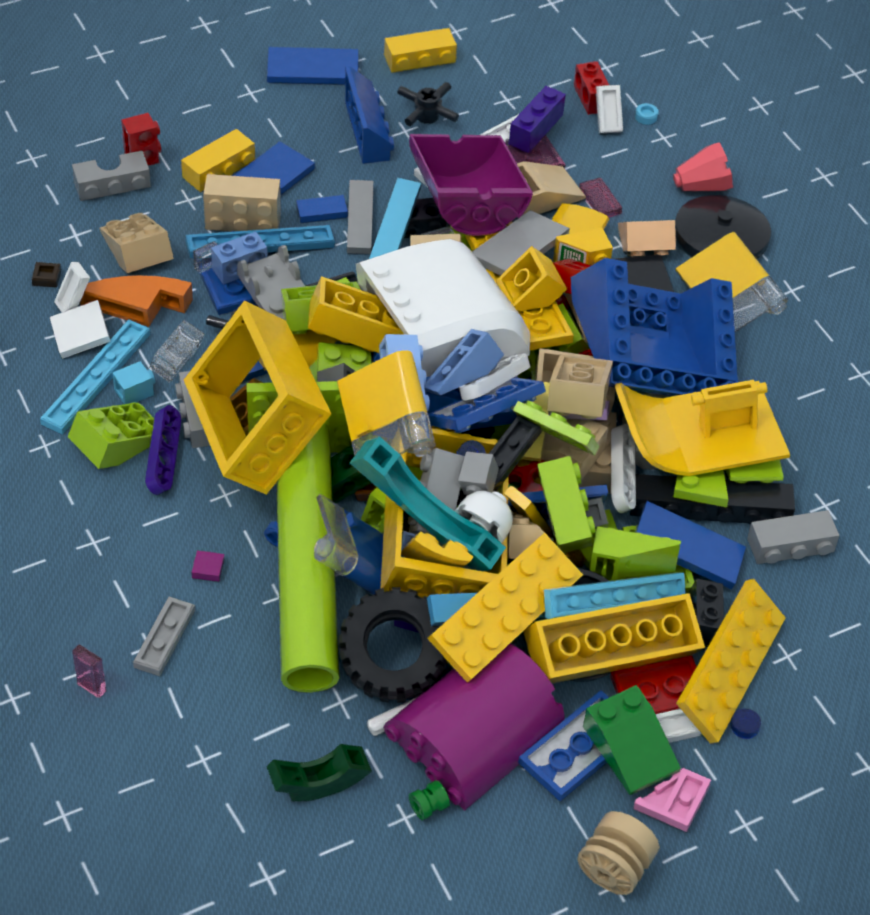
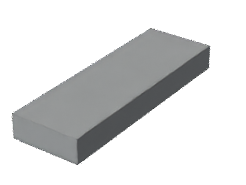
M168 597L133 661L134 668L161 676L195 612L194 604Z

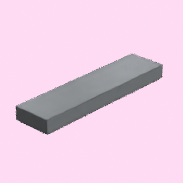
M350 180L347 253L371 254L373 181Z

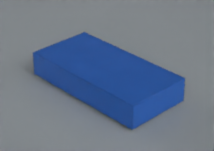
M344 195L296 200L300 223L348 217Z

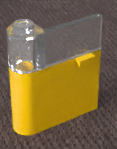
M735 232L722 237L676 268V272L690 289L710 278L732 282L735 332L765 312L769 315H778L787 308L788 298Z
M402 350L391 353L337 381L354 455L357 454L366 441L378 436L400 455L407 452L415 454L417 457H422L432 452L431 449L436 444L411 351Z

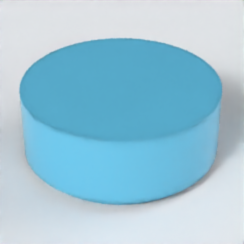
M644 103L637 106L635 119L641 124L651 125L657 121L659 111L654 105Z

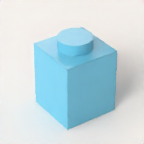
M141 361L112 372L114 390L123 404L139 402L154 395L153 384H155V377L150 369L146 370Z

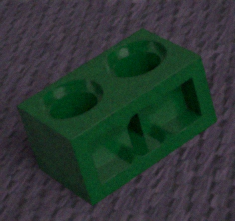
M355 443L331 457L333 505L372 483L350 464L351 460L360 450Z

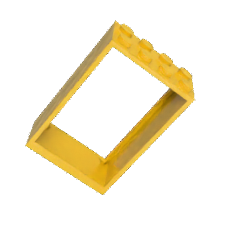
M245 300L184 378V383L223 477L266 495L331 415L328 405L286 320ZM261 358L279 396L246 436L230 396Z
M402 423L391 447L402 456L407 466L420 468L423 455L434 448L465 456L466 452L489 454L498 440L475 437L470 434H459L443 429L422 427L417 424ZM507 477L497 492L507 499L506 503L508 504V498L504 494L508 489ZM386 495L380 589H384V592L392 591V587H401V591L408 592L409 589L417 591V595L421 598L433 594L478 593L507 567V537L502 543L506 549L492 569L487 571L401 557L403 509Z

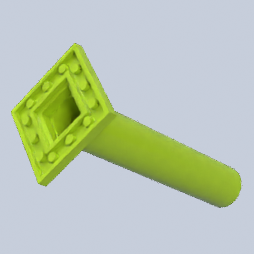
M337 381L316 382L331 415L277 481L281 681L287 688L298 692L311 693L323 691L333 687L339 680L331 452L339 453L355 442H352ZM247 383L248 433H250L279 396L273 383Z

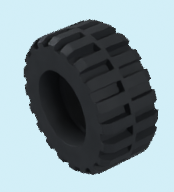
M392 587V591L386 592L381 588L375 590V595L369 597L366 594L360 598V603L357 606L353 605L349 609V615L347 619L343 620L341 635H339L340 656L346 674L349 675L356 688H361L365 695L371 698L373 696L378 697L382 702L389 703V700H397V703L406 702L407 698H417L422 692L435 684L438 678L442 677L448 661L427 639L442 625L431 626L426 596L421 598L417 595V591L409 589L408 592L401 591V587ZM399 620L407 622L417 629L422 639V650L414 664L402 670H387L377 666L372 661L367 650V642L372 630L381 623Z

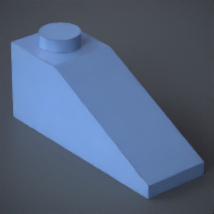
M471 329L426 381L424 389L426 392L443 395L488 375L490 371L496 368L504 353L488 332Z

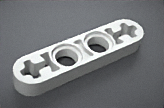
M521 353L510 356L500 361L496 368L490 371L488 375L460 386L459 391L462 400L478 398L529 369L530 363L527 354Z
M622 424L611 430V497L613 505L619 513L630 511L636 507L635 441L627 424Z

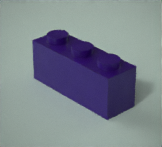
M545 86L511 122L509 145L529 154L563 116L566 94Z

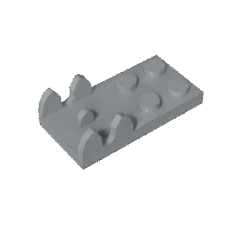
M280 246L276 254L249 264L245 260L238 262L237 275L257 306L283 319L281 289L305 286L300 279L297 261L289 262L287 246Z

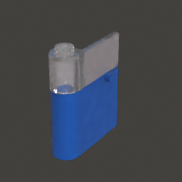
M319 494L316 498L327 534L319 539L314 546L315 559L372 595H375V590L381 587L383 534L357 518L354 513H349Z

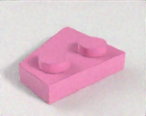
M683 768L680 772L674 774L670 780L663 781L657 785L654 791L643 799L641 796L637 798L633 809L687 832L710 787L711 780Z

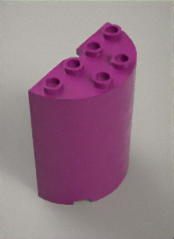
M446 134L409 135L410 150L442 217L456 231L473 236L497 233L506 228V225L516 217L520 218L526 211L533 192L501 135H462L457 141L450 140V136Z
M509 644L468 683L453 668L388 720L383 728L388 738L393 742H397L405 750L407 757L412 762H421L427 767L425 773L431 782L439 781L446 790L449 800L453 804L459 805L465 811L519 765V756L564 721L565 715L562 704L555 702L551 693L555 688L545 673L527 654L516 646Z

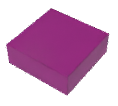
M197 550L191 572L192 578L219 582L225 560L224 554Z

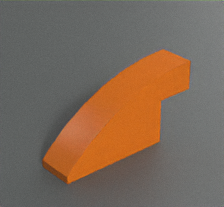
M142 275L102 279L87 284L80 300V306L98 300L102 313L124 320L130 319L149 327L161 307L185 314L193 301L192 283L174 278Z

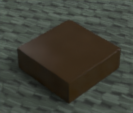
M36 262L31 279L32 286L57 288L61 274V264Z

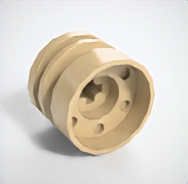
M611 811L604 815L594 831V836L588 839L586 846L582 848L577 859L583 872L594 883L615 894L627 895L634 891L638 881L643 876L644 869L650 866L660 846L653 832L641 821L628 814Z

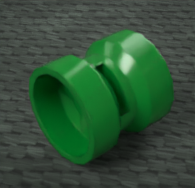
M437 780L427 784L426 789H417L409 794L411 807L422 821L431 817L435 810L442 811L450 806L447 792Z

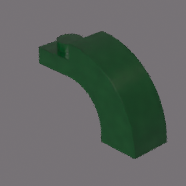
M339 744L327 755L313 761L290 762L273 759L266 766L275 791L289 793L292 801H311L334 795L358 783L372 772L363 748L346 744Z

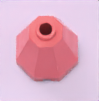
M720 142L706 146L676 168V174H673V179L677 188L681 187L682 191H725L733 188L732 173L730 168L726 166L725 162H728Z

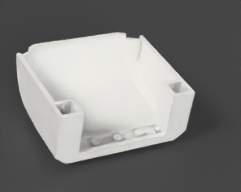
M451 239L421 243L356 263L360 289L379 297L404 335H418V343L423 348L421 366L422 370L426 372V377L432 376L471 329L490 334L504 353L500 361L516 354L526 353L527 356L530 355V331L522 316L474 253L463 243Z

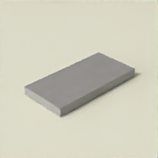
M530 210L472 252L484 268L501 276L531 246L544 254L555 246L556 236L569 234V228Z

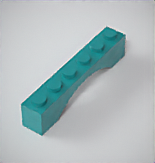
M380 436L366 441L351 460L350 464L443 545L449 540L463 544L468 549V553L473 556L472 560L467 564L472 570H491L506 549L486 529L459 515L435 497L414 476L405 464L402 456Z

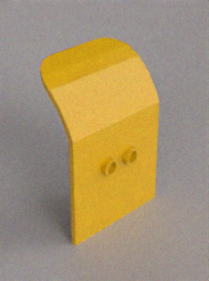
M749 380L701 389L700 392L667 398L650 397L630 389L623 383L615 384L631 435L640 453L652 466L665 472L693 476L790 458V452L765 396V393L768 391L766 382L760 383L759 381Z

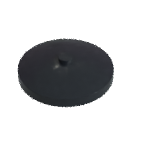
M722 195L702 196L685 203L676 215L675 236L679 244L693 256L732 232L737 234L756 259L763 255L768 248L771 227L767 218L760 210L743 200Z

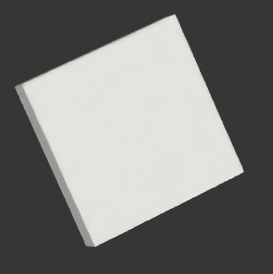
M98 300L50 317L62 359L111 342Z

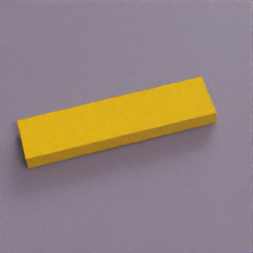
M510 486L504 494L516 511L522 514L523 517H528L530 522L538 525L551 539V529L534 504L515 487Z

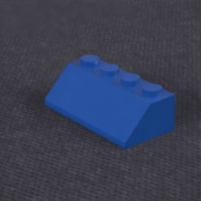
M349 66L345 67V105L362 164L390 161V151L394 150V142L392 136H388L389 125L388 121H384L383 106H379V92L374 90L372 81Z

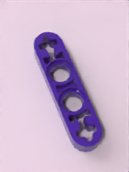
M167 405L158 410L154 418L145 483L149 491L155 495L168 491L173 484L181 416L179 411L172 405ZM162 434L166 437L168 444L164 441ZM159 455L163 458L165 465L161 462Z

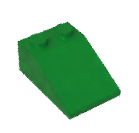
M637 685L586 708L583 728L629 795L680 772V765L652 706Z

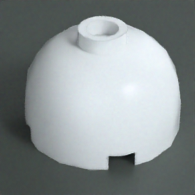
M476 491L467 495L455 510L459 515L486 529L501 543L508 536L513 523V515L506 503L507 499L496 491L492 493L489 491Z

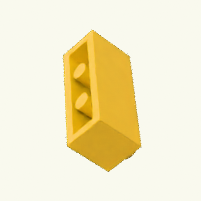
M449 28L385 38L384 56L391 73L456 62L457 44Z
M235 129L181 160L182 178L199 192H202L205 188L207 174L231 176L254 161L255 143L238 129Z

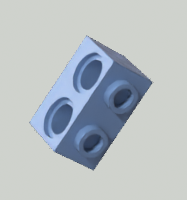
M253 232L211 247L212 269L222 284L240 279L237 275L238 262L245 260L249 264L267 257V246L257 232Z

